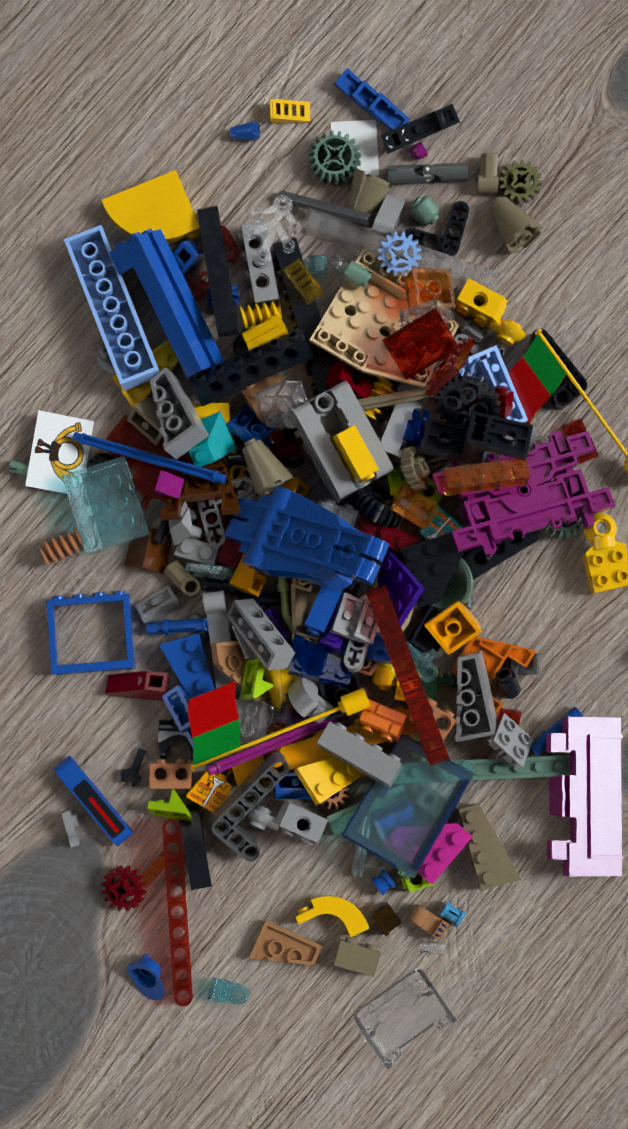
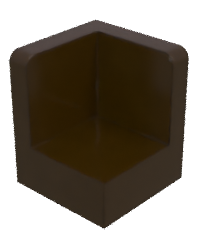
M388 902L371 914L385 936L389 935V932L402 923Z

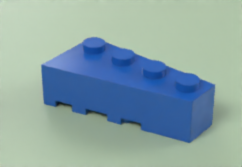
M199 633L159 644L190 699L215 689Z

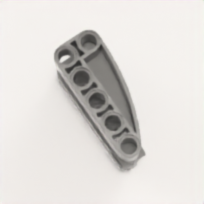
M347 381L341 382L291 410L295 424L328 492L335 501L346 497L370 484L371 481L393 471L390 459ZM319 398L326 400L327 407L325 409L319 407ZM353 425L356 426L379 469L373 472L375 474L373 478L361 483L359 481H352L350 471L346 470L339 457L341 454L336 451L330 440V437Z

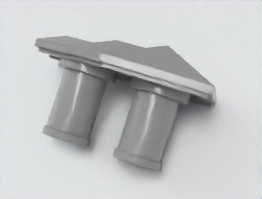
M186 502L182 503L180 519L168 521L174 545L179 544L188 537L196 540L202 533L200 527L192 525V522L198 518V511L187 507Z

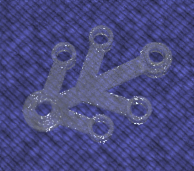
M278 196L274 199L273 205L263 209L254 208L251 212V219L255 222H260L263 217L275 213L272 220L255 227L248 225L244 231L247 239H254L256 235L268 231L262 249L255 253L254 262L258 267L263 268L270 264L271 255L269 251L276 233L283 244L282 249L284 252L291 253L294 250L295 243L286 234L281 224L282 217L284 216L289 225L290 234L294 236L300 234L302 226L299 222L295 221L291 213L293 203L287 196ZM279 203H285L286 206L282 207ZM254 213H259L261 216L255 217ZM296 226L299 230L294 231L292 227ZM252 230L254 234H248L247 231ZM286 244H291L292 247H291V248H287L285 245H286ZM259 255H266V258L261 259Z

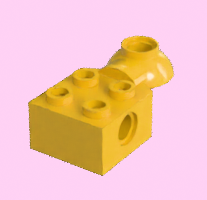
M468 278L454 306V309L457 310L456 312L462 317L467 318L468 316L474 319V322L481 327H489L488 329L498 333L496 338L506 345L512 346L514 342H518L526 337V333L521 330L520 324L510 319L501 320L507 307V299Z
M606 513L592 514L595 523L588 530H585L583 526V531L586 539L593 546L582 555L591 595L628 587V552L626 544L615 541L617 525L614 519ZM598 523L605 526V533L597 531L596 525Z

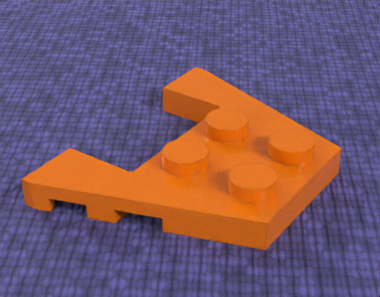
M480 636L471 639L462 652L463 654L482 650L489 684L507 657L527 667L536 653L533 649ZM458 660L451 670L456 677ZM492 696L497 715L503 702Z

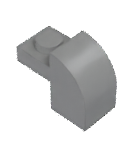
M303 674L288 687L291 704L304 718L307 715L314 717L333 709L331 704L318 696V685ZM329 715L317 719L315 721L320 724Z

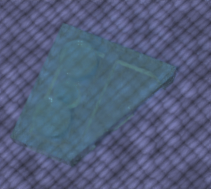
M189 562L186 564V571L192 572V576L198 578H205L206 575L211 576V579L223 580V578L231 580L235 572L223 566Z

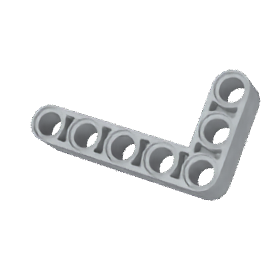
M224 591L202 593L204 610L209 623L210 644L231 642ZM214 666L216 688L231 683ZM235 687V694H238V689Z

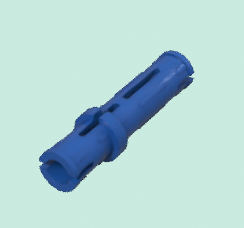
M207 618L175 621L164 619L161 622H147L146 625L148 635H171L178 632L207 631L209 628Z
M574 706L563 717H583V715ZM562 718L547 731H543L541 736L532 743L530 750L535 756H538L546 748V733H562Z

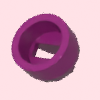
M421 141L413 146L411 153L415 159H423L428 156Z

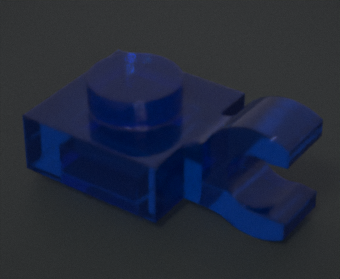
M414 409L412 420L407 422L403 440L411 446H420L421 440L424 437V427L422 424L430 417V413L427 410H423V414L419 417L420 411Z

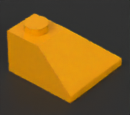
M458 600L424 624L448 655L482 632L477 619Z

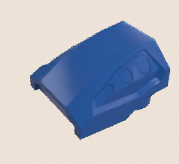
M243 405L239 414L231 422L227 423L228 430L243 441L247 442L255 438L256 441L261 440L267 448L273 444L279 431V424L275 423L274 417L261 423L250 407Z

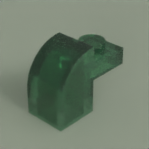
M440 668L426 671L418 679L416 699L420 700L421 697L424 699L429 697L436 701L438 686L458 688L455 675L443 673V677H440Z

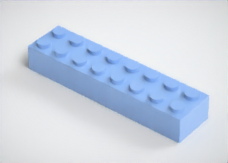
M102 225L64 239L123 391L149 382L160 371L122 275H119L109 254L112 250Z

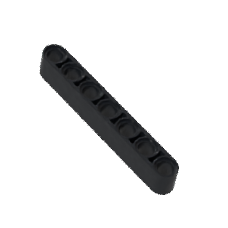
M217 205L197 209L218 337L239 334L219 210Z

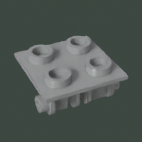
M504 713L495 736H489L487 741L488 745L495 751L497 750L498 754H502L501 757L510 763L511 766H520L522 768L533 739Z

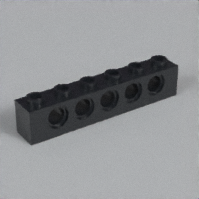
M302 328L280 338L272 339L262 346L254 347L244 354L234 356L228 361L216 364L210 369L198 372L189 378L192 389L203 407L312 359L314 355Z

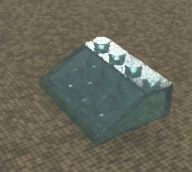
M125 456L62 476L86 554L99 553L149 535Z

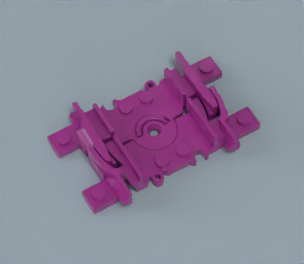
M560 431L551 432L548 436L549 442L542 444L533 443L534 451H528L526 461L501 455L496 460V455L489 453L486 456L485 462L482 461L480 467L470 465L465 470L467 477L463 476L457 461H452V469L433 474L432 479L438 496L458 490L460 498L464 500L461 512L468 527L454 530L451 533L457 552L482 546L484 553L490 558L497 550L496 544L500 545L504 539L513 541L514 531H519L522 538H524L526 533L546 528L548 523H551V527L557 530L561 527L562 521L566 525L578 521L577 512L580 514L585 530H588L595 523L592 514L613 509L615 503L609 487L589 492L581 469L575 471L573 469L578 465V456L592 453L595 450L589 432L585 431L571 435L563 439ZM524 487L528 492L523 494L520 492V488Z

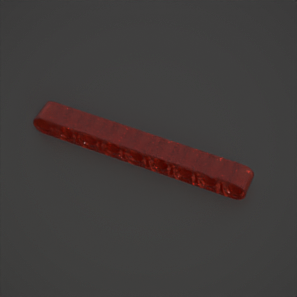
M383 584L367 590L365 593L428 763L432 767L450 760L387 588Z
M169 817L163 821L161 828L172 989L176 1004L184 1007L192 1002L193 991L182 831L179 821ZM169 822L177 824V829L173 833H169L165 829ZM170 843L178 844V851L174 854H170L167 851ZM172 864L180 866V871L175 875L170 874L168 871ZM179 885L181 887L180 894L172 895L170 893L171 887ZM175 906H180L183 908V912L180 916H174L171 914V911ZM175 928H183L184 934L181 937H175L173 935ZM179 948H183L186 951L185 956L182 958L174 956V952ZM184 969L187 971L184 979L176 977L178 970ZM182 990L189 993L185 1000L177 998V994Z

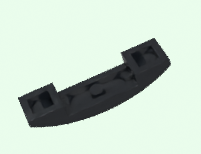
M452 103L380 135L387 154L460 123Z

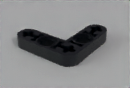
M457 201L453 204L444 236L415 228L406 229L405 236L408 237V235L414 234V238L420 240V236H423L421 246L416 245V247H421L422 252L448 259L454 258L459 251L469 214V206L464 201ZM462 207L465 213L461 214L460 220H456V210ZM452 225H457L461 231L459 234L453 235L450 233L449 228ZM429 238L434 239L436 246L428 248L425 246V241ZM450 239L454 240L452 248L455 251L452 250L451 253H448L444 247H448Z

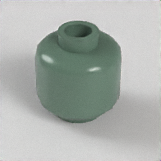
M418 196L410 205V215L422 226L428 223L432 225L439 218L437 214L439 206L429 196Z

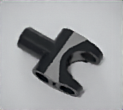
M172 715L171 720H159L158 745L160 759H166L167 750L172 742L183 740L189 746V751H191L190 759L193 760V748L185 733L180 732Z

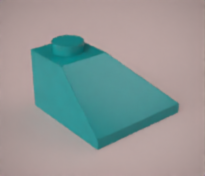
M221 411L201 418L209 436L189 450L195 466L202 467L215 462L236 449Z

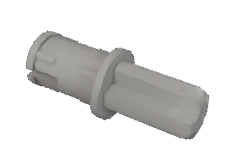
M456 311L452 312L451 317L459 324L458 329L461 330V334L465 333L477 343L484 339L486 334L473 325L471 320H466Z

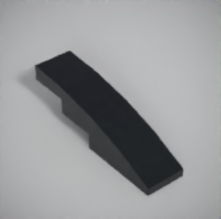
M197 803L185 805L192 816V821H179L191 890L211 887L212 882L199 806Z

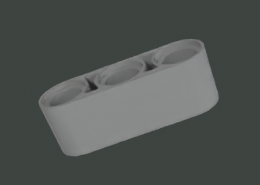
M387 194L376 216L371 232L386 237L387 234L392 236L406 201Z

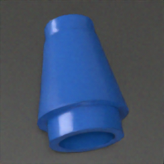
M251 121L231 127V138L248 141L260 139L259 123Z

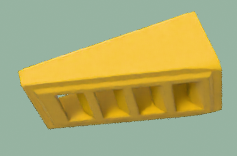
M270 99V122L310 123V102ZM276 108H280V115L276 114ZM284 108H288V115H284ZM292 108H296V116H292ZM300 108H304V117L300 116Z

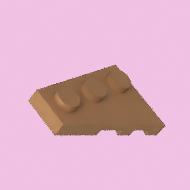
M265 920L249 959L315 965L323 945Z

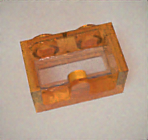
M402 483L393 497L391 510L426 530L438 512V504Z

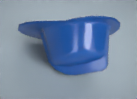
M148 954L142 955L136 963H131L127 966V973L141 994L151 1000H161L165 996V989L160 981L161 966L151 959Z

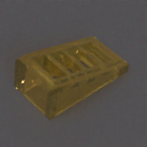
M299 258L283 269L285 275L307 304L312 303L324 294L320 284ZM299 268L302 269V270H300L298 273H296L295 275H293V276L291 275V274H292L294 271H296L297 269H299ZM303 275H306V276H305L304 278H302L300 281H298V282L296 281V280H298L300 277H302ZM309 281L311 282L310 284H308L306 287H304V288L302 289V286H304V285H305L306 283H308Z

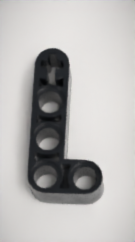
M541 329L543 336L585 392L588 386L586 379L549 333ZM534 330V332H533L532 335L530 336V339H529V345H530V346H531V344L533 343L534 339H535L536 336H537V335H535L536 330ZM565 375L560 383L562 386L556 390L551 398L552 406L558 410L566 408L581 396L579 391L573 389L572 381L567 375ZM556 396H565L566 402L559 403Z

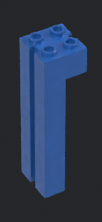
M151 228L141 234L136 232L129 236V241L126 242L124 240L115 245L116 249L109 252L119 275L131 268L135 269L186 377L194 376L198 372H203L216 364L224 362L162 230L153 231Z

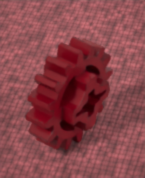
M119 865L116 869L109 870L110 874L108 873L104 876L107 881L101 883L105 887V890L101 893L107 894L105 902L110 900L112 902L110 907L112 908L117 905L118 911H121L123 908L126 911H129L131 907L136 908L139 906L138 903L144 900L142 895L147 893L146 890L142 889V887L147 885L146 882H141L140 880L143 878V874L138 876L136 874L138 869L130 871V865L125 868ZM121 875L119 880L114 881L116 876ZM129 896H130V897H131V896H134V898H133L132 900L127 901V899L129 898Z

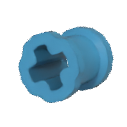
M447 901L438 917H444L454 923V926L457 928L466 911L458 910L451 905V902Z

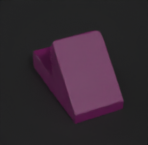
M161 470L155 494L178 499L182 491L184 479Z

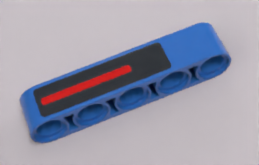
M70 755L53 768L59 778L117 847L134 833Z

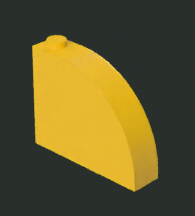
M176 170L101 200L112 223L128 237L136 232L141 234L151 228L153 231L161 229L169 245L186 239H196L199 236L198 234H201L200 226Z

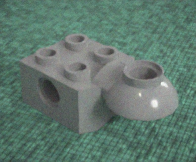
M288 801L282 804L276 818L272 816L274 811L259 804L247 814L249 817L248 823L263 830L269 827L276 831L281 826L283 827L282 832L294 836V833L301 835V840L311 845L313 842H319L328 822V819ZM298 820H308V828L300 830L297 827Z

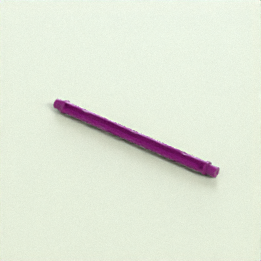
M355 714L330 721L324 719L320 724L316 721L310 722L220 761H215L212 765L206 767L209 776L215 773L220 774L222 771L327 727L329 722L335 724L336 722L347 720Z

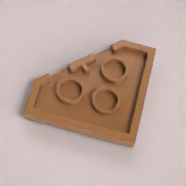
M238 641L211 644L214 666L230 682L236 681L235 687L241 692L246 661L258 657L245 659ZM269 690L256 699L248 701L253 703L271 700Z

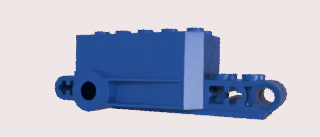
M274 486L271 496L263 494L260 502L244 498L239 499L238 503L241 514H233L239 520L231 518L223 536L241 544L239 551L245 554L242 560V564L263 574L298 578L338 592L350 586L353 579L373 585L380 565L372 561L383 562L390 545L386 541L358 531L338 515L297 492L280 486Z

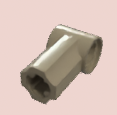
M484 153L480 156L477 193L497 194L498 155L494 153Z
M177 560L166 567L164 573L185 595L191 598L200 595L202 590L201 584ZM192 582L196 583V590L192 593L187 592V585Z

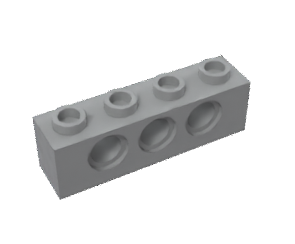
M265 221L242 224V231H239L238 235L240 244L244 243L245 251H241L243 263H248L249 270H245L247 282H251L252 289L248 290L250 302L254 301L259 307L263 303L270 305L272 301L274 304H277L279 296ZM253 241H256L260 244V246L256 249H253L249 246V244ZM261 261L264 265L261 268H255L253 263ZM259 280H264L267 282V285L260 288L256 283Z
M254 599L234 600L227 617L267 670L287 669L295 654L290 645Z

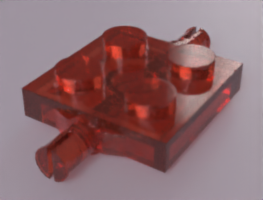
M164 447L161 454L153 453L169 458V453L164 450ZM139 461L129 485L130 489L143 495L138 507L147 510L151 499L167 503L169 496L155 494L160 471L162 470L178 477L180 472Z

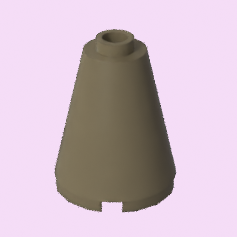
M355 169L347 208L366 212L371 216L388 194L392 185L377 176L364 174L365 171ZM348 221V224L357 228L359 225L364 226L363 224Z
M497 197L492 201L490 210L509 252L517 253L520 251L518 248L522 246L527 248L536 241L541 234L539 229H542L537 221L507 197Z
M253 438L244 443L245 448L242 451L255 494L258 498L262 497L263 494H268L274 489V486H282L293 478L287 468L261 440L256 441Z

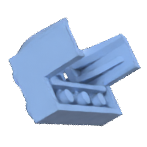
M497 345L456 363L458 367L457 372L461 376H463L465 371L468 372L469 376H472L475 372L479 374L476 378L479 379L483 375L485 382L490 380L489 387L500 385L506 386L507 390L513 391L512 414L506 417V419L518 422L528 421Z

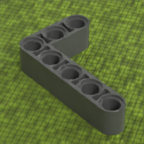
M279 752L269 755L211 814L209 819L214 835L249 862L258 859L260 849L256 839L238 823L287 775L289 765L285 756ZM276 763H282L280 767H274ZM263 777L268 778L265 782H259ZM253 792L251 796L245 797L246 793ZM233 807H239L236 811H230ZM224 822L223 825L216 826V823ZM234 834H239L237 838H230ZM254 847L252 850L246 851V848Z

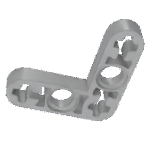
M245 477L231 481L232 485L235 484L236 488L241 487L242 482L250 484L248 492L245 493L244 490L237 491L239 494L236 496L237 499L248 497L254 492L252 481L249 478ZM222 499L208 500L209 506L212 507L214 505L215 509H208L204 512L203 508H207L206 503L196 501L209 544H213L215 547L223 546L226 537L223 536L225 529L218 505L222 503ZM215 513L217 521L214 524H208L206 521L207 514ZM220 525V529L217 528L216 530L218 535H222L223 538L217 544L216 541H212V538L215 537L214 531H209L208 528H215Z

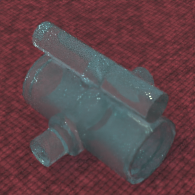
M402 639L400 642L408 645V650L402 660L406 664V668L400 671L401 676L405 679L409 675L416 674L423 682L433 681L438 674V668L432 663V659L438 655L437 652L431 649L428 652L421 653L406 639Z

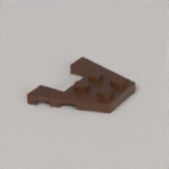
M225 463L202 466V468L225 474L226 481L224 484L219 482L213 483L206 479L181 473L180 478L184 479V484L180 497L178 499L168 497L165 510L162 509L160 512L161 519H180L183 502L222 499V515L241 514Z

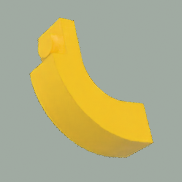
M322 895L312 898L313 907L310 908L307 905L297 910L299 914L295 915L298 924L321 914L335 915L343 921L350 937L370 929L365 917L352 902L334 895Z

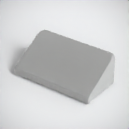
M170 585L138 602L134 607L146 626L147 622H156L181 607V604Z

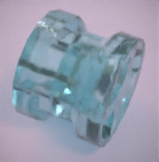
M325 255L309 256L310 267L308 268V273L316 276L327 275L328 268L326 264L328 263V257Z

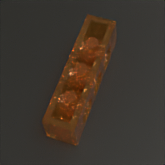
M527 457L526 461L509 459L444 468L442 474L445 496L527 485L530 479Z

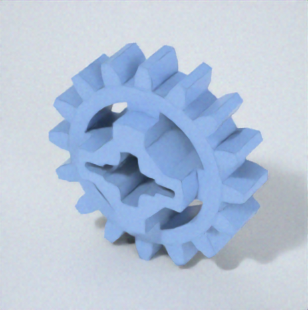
M394 231L393 237L387 234V241L381 240L383 247H378V251L382 253L378 255V260H383L381 267L387 266V273L394 270V276L398 274V271H401L403 276L405 275V270H408L410 273L413 272L412 266L418 267L416 259H421V255L417 254V252L421 251V247H416L419 243L418 240L412 241V234L406 237L405 231H402L401 235ZM396 240H403L399 244L392 243ZM410 245L413 249V257L407 251ZM403 249L404 256L396 257L394 250L400 251ZM386 250L391 253L390 261L387 260ZM398 263H406L404 266H397Z

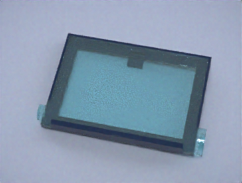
M402 733L390 753L401 759L400 762L403 768L391 788L384 786L376 780L372 782L341 836L399 869L397 874L408 880L410 876L415 878L473 779L477 768L460 758L457 763H454Z

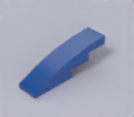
M348 68L334 82V85L349 99L390 131L410 121L382 93L379 94L365 80L361 81Z
M177 685L162 695V698L180 732L185 733L193 748L188 718L190 698L181 686ZM213 762L208 763V764H206L205 766L208 767V766L212 765Z

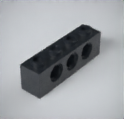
M514 531L513 533L519 537V542L514 544L509 539H504L500 544L501 553H494L490 558L484 553L482 546L476 547L471 552L466 550L462 559L469 566L473 580L537 542L540 538L536 532L526 533L524 538H522L519 531ZM477 554L484 557V563L481 565L476 564L474 561V556Z

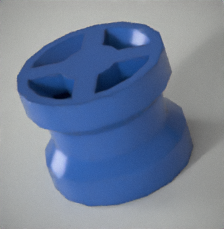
M384 869L380 871L379 876L371 878V881L382 895L386 894L387 889L396 886Z

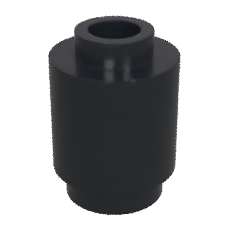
M509 668L500 669L496 673L495 681L502 697L506 699L517 697L521 692V687L515 673Z

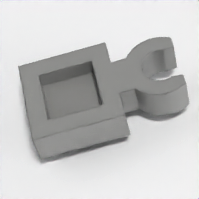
M72 811L61 813L70 847L79 846L80 842L76 832V827L79 826L77 815L73 814Z

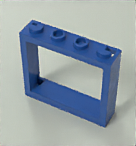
M113 591V595L105 596V592L92 593L93 597H84V594H74L72 598L64 599V596H52V600H46L52 675L136 669L131 596L129 594H125V591ZM123 601L127 660L58 665L54 607Z

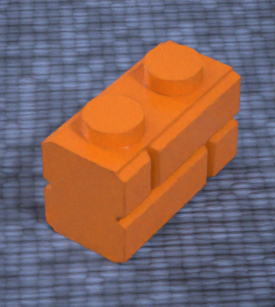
M369 699L371 707L365 709L359 719V726L362 727L361 730L368 734H373V732L380 734V738L387 742H392V740L398 742L407 723V715Z

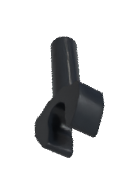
M139 748L131 767L122 770L121 781L123 783L129 774L134 776L132 787L140 783L142 776L139 775L138 770L146 750Z

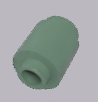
M351 261L350 264L346 262L340 272L344 274L342 279L358 288L359 286L365 288L372 275L368 272V269L354 261Z

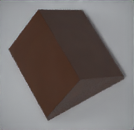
M134 525L124 565L164 574L172 544L171 534L169 533L164 545H158L153 542L157 529Z

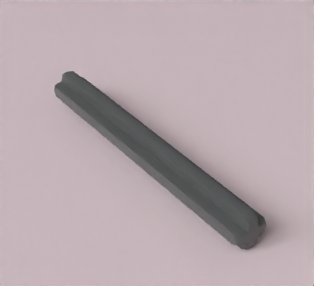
M283 190L277 194V201L280 203L363 225H368L370 222V214Z

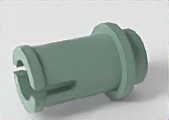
M11 460L9 464L11 468H8V472L25 476V479H27L29 464Z

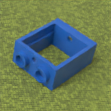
M321 586L303 627L307 629V634L314 637L323 635L343 590L338 592Z

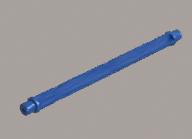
M74 432L72 437L73 441L79 442L81 445L91 446L196 476L213 483L219 482L224 484L226 481V475L219 473V471L209 470L90 436L86 433Z

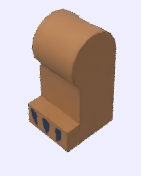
M415 904L407 917L439 940L450 925L418 904Z

